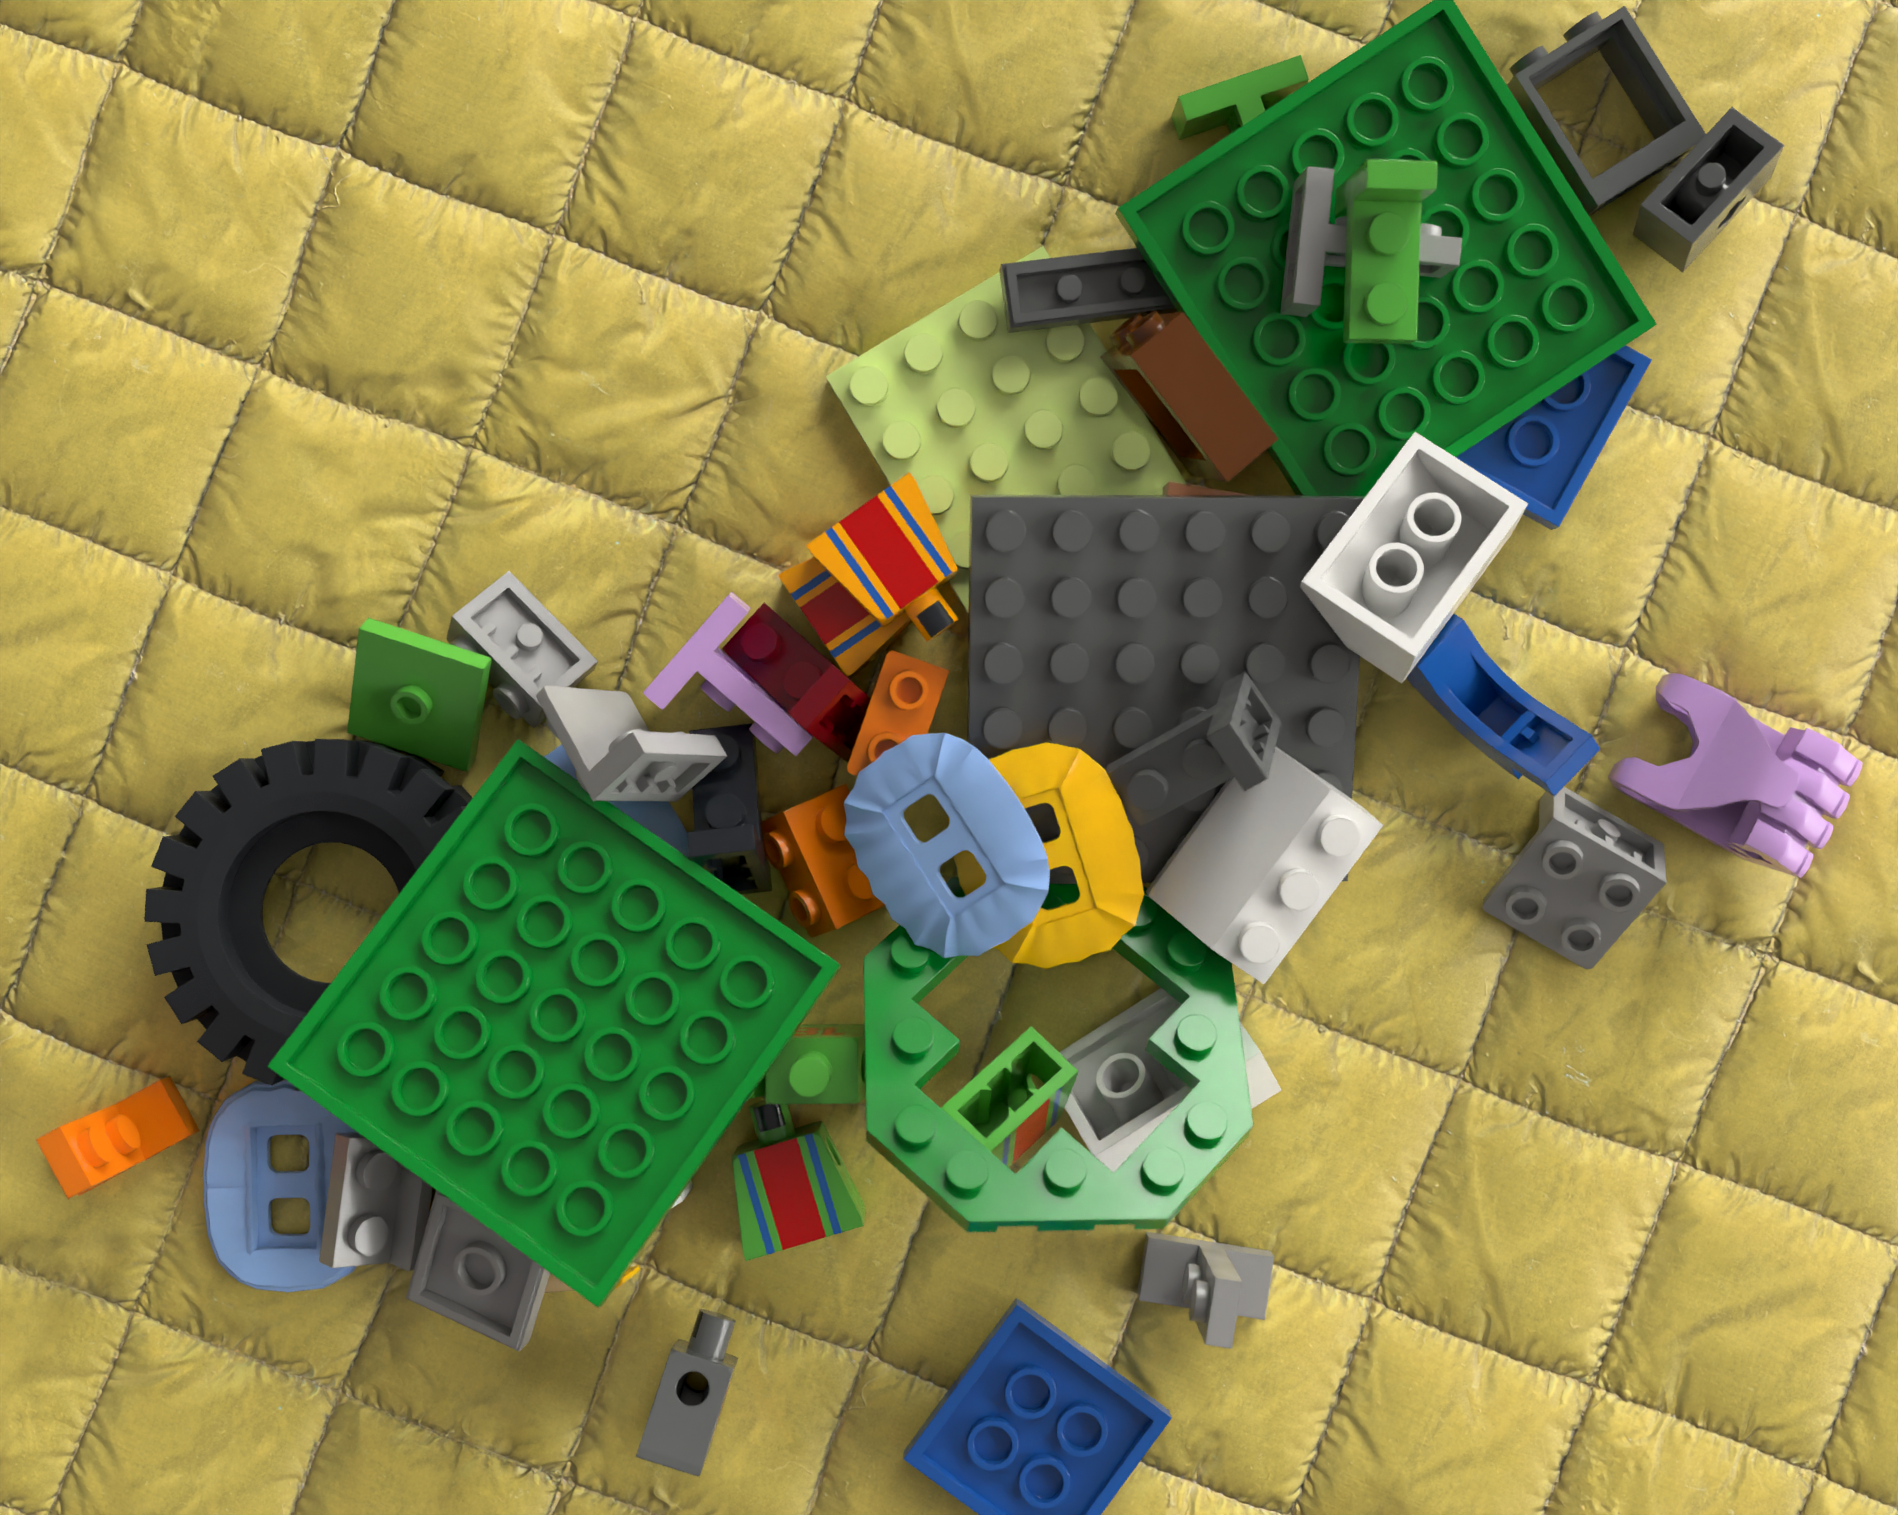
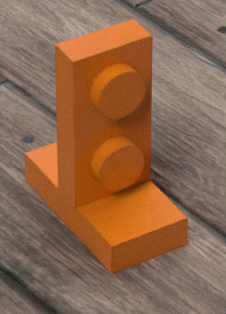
M168 1076L114 1105L62 1125L39 1137L36 1141L66 1197L69 1199L77 1194L80 1196L200 1130L171 1076Z

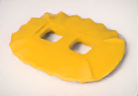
M1046 742L1013 749L989 759L1009 784L1024 808L1041 803H1048L1053 807L1059 824L1060 834L1056 839L1043 843L1048 858L1049 870L1060 866L1070 867L1074 872L1080 891V896L1075 902L1049 910L1040 908L1031 923L1019 930L1008 941L998 944L994 948L999 950L1011 963L1030 964L1043 969L1063 963L1079 962L1093 954L1111 950L1119 939L1136 925L1140 905L1144 897L1140 858L1135 845L1133 829L1126 816L1122 801L1113 787L1106 770L1081 749ZM963 850L954 856L959 884L967 896L985 883L986 874L970 851Z

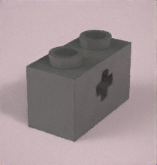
M1731 107L1640 205L1633 235L1683 273L1771 179L1784 144Z

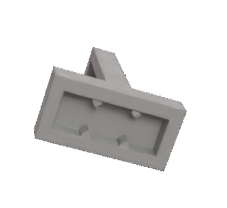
M1307 166L1294 181L1280 314L1307 317L1320 306L1324 266L1345 268L1347 216L1337 218L1335 225L1329 224L1334 169ZM1421 223L1419 276L1441 278L1458 267L1460 264L1462 238L1441 236V227Z
M1146 1232L1137 1296L1140 1301L1189 1308L1190 1321H1195L1205 1345L1232 1349L1237 1316L1265 1320L1274 1256L1268 1250Z

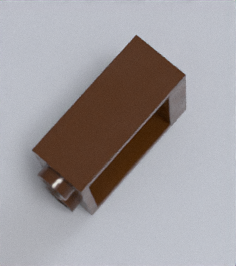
M1154 311L1144 318L1138 313L1121 324L1109 336L1114 346L1100 358L1143 411L1147 419L1191 476L1228 482L1278 440L1277 436L1183 312L1159 315L1157 311Z

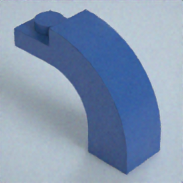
M1454 613L1406 678L1457 731L1480 751L1517 779L1523 775L1553 796L1600 750L1591 734L1536 700L1505 674L1481 647L1464 619Z

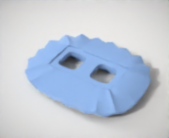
M947 733L912 735L899 745L884 751L876 761L858 773L854 788L844 801L847 819L844 836L855 850L857 865L869 879L873 895L885 904L891 919L906 929L915 945L929 948L943 958L961 955L979 956L992 947L1008 941L1019 930L1034 920L1049 891L1050 870L1047 854L1025 808L999 771L976 747L961 738ZM931 794L937 798L947 813L950 823L947 829L929 841L922 842L916 838L905 821L904 812L907 807L925 795ZM967 850L975 856L984 870L986 881L969 895L959 898L952 893L942 878L940 868L943 863L961 851Z
M283 1080L273 1086L261 1081H255L228 1096L215 1113L209 1127L205 1145L203 1171L204 1208L207 1234L217 1261L228 1274L240 1283L255 1289L297 1292L326 1288L354 1272L357 1267L331 1268L319 1262L336 1133L356 1131L302 1091H294L295 1086L287 1080ZM274 1135H304L309 1141V1167L307 1170H275L271 1165V1138ZM275 1198L306 1199L310 1204L309 1232L301 1234L276 1233L272 1228L273 1200Z

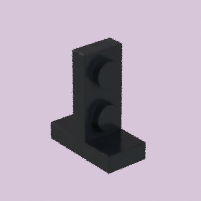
M752 723L689 730V734L715 735L727 755L723 761L692 788L695 831L688 832L690 860L741 895L772 891L771 869L763 845L756 738L749 729Z

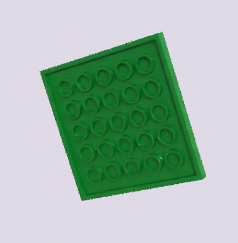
M1454 0L1431 1L1118 207L1115 213L1177 311L1183 312L1277 436L1278 440L1267 451L1296 496L1366 497L1414 432L1452 456L1457 457L1657 325ZM1367 159L1437 161L1436 191L1421 202V223L1441 227V236L1462 238L1460 264L1441 278L1419 276L1417 341L1411 344L1343 343L1345 268L1324 266L1320 306L1307 317L1280 314L1294 181L1307 166L1334 169L1329 224L1335 225V220L1339 218L1335 216L1336 189Z
M517 739L267 1067L599 1308L605 1303L841 969V964L704 868L691 861L608 801H593L589 793L579 784L578 780Z

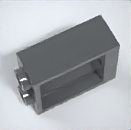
M1625 6L1604 19L1601 18L1598 11L1588 15L1564 33L1563 36L1567 41L1549 54L1544 46H1540L1522 57L1509 69L1514 76L1507 84L1509 90L1589 216L1683 158L1706 135ZM1599 51L1655 140L1592 179L1538 94L1537 89Z

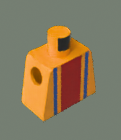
M910 472L806 545L815 560L883 627L906 612L926 642H929L959 620L938 591L940 587L958 575V569L918 484Z
M814 557L778 575L850 680L857 676L912 623L905 612L884 627L880 625Z

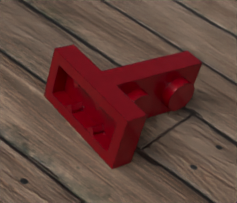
M764 602L727 642L722 650L775 698L798 724L848 763L870 698Z

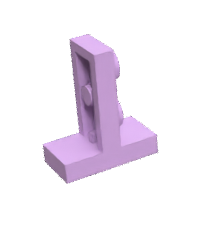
M731 591L646 688L643 694L663 710L697 671L706 679L700 686L701 689L714 702L728 712L737 705L755 721L749 729L764 745L777 754L785 747L793 755L797 756L813 738V735L798 724L775 698L718 647L751 609Z

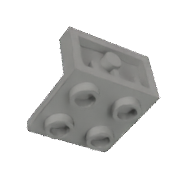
M546 685L536 694V698L547 716L549 729L560 740L576 769V778L579 784L589 793L593 801L677 802L727 757L715 735L685 734L684 732H650L631 697L626 692Z
M1563 787L1555 796L1546 791L1540 798L1539 830L1484 897L1483 910L1584 969H1592L1667 883L1664 844L1566 787Z

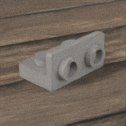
M510 571L452 615L446 637L451 645L492 658L488 683L494 688L493 695L496 701L508 715L515 719L522 717L533 728L540 724L546 716L536 698V694L546 685L574 688L594 671L598 663L593 655Z
M358 1132L336 1133L319 1262L331 1268L391 1263L406 1271L414 1270L429 1217L432 1186Z

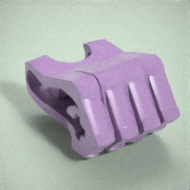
M1672 673L1663 675L1656 686V701L1661 709L1674 715L1688 727L1693 741L1690 757L1662 766H1656L1636 757L1624 758L1614 764L1608 776L1611 784L1628 797L1672 819L1735 856L1751 863L1801 878L1809 869L1813 859V854L1806 850L1805 846L1809 845L1822 849L1830 839L1834 826L1821 816L1826 815L1838 819L1848 805L1850 795L1840 789L1838 785L1850 787L1859 777L1863 763L1845 750L1839 743L1808 727L1805 731L1791 727L1784 735L1751 717L1735 698L1717 688L1682 674Z

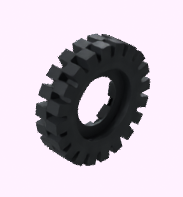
M315 739V741L307 742L290 741L261 749L262 756L255 759L240 758L213 775L218 785L211 791H195L175 815L184 824L183 829L179 835L162 837L151 867L166 873L162 887L146 889L144 922L161 923L163 940L146 944L154 975L172 973L178 988L164 998L181 1024L197 1019L205 1027L206 1031L197 1041L221 1062L236 1056L246 1061L242 1072L243 1075L272 1086L285 1080L267 1066L331 983L314 981L299 975L285 965L272 949L263 924V902L271 878L289 857L306 847L329 842L343 843L362 849L375 857L392 876L400 893L473 798L462 785L451 786L441 778L444 773L442 769L419 756L404 755L396 752L397 749L370 741Z

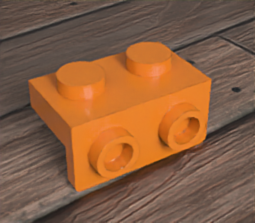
M846 784L762 822L765 855L769 862L776 869H779L790 893L788 901L794 918L801 926L806 928L807 933L812 938L836 930L885 906L883 902L873 895L869 879L857 865L855 850L844 836L847 821L844 801L850 794Z

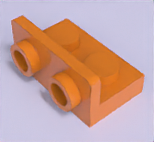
M896 651L887 652L847 764V771L850 774L858 776L861 770L876 761L884 751L899 745L910 736L928 734L950 670Z

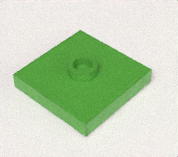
M367 618L358 631L347 733L468 772L476 760L492 658Z

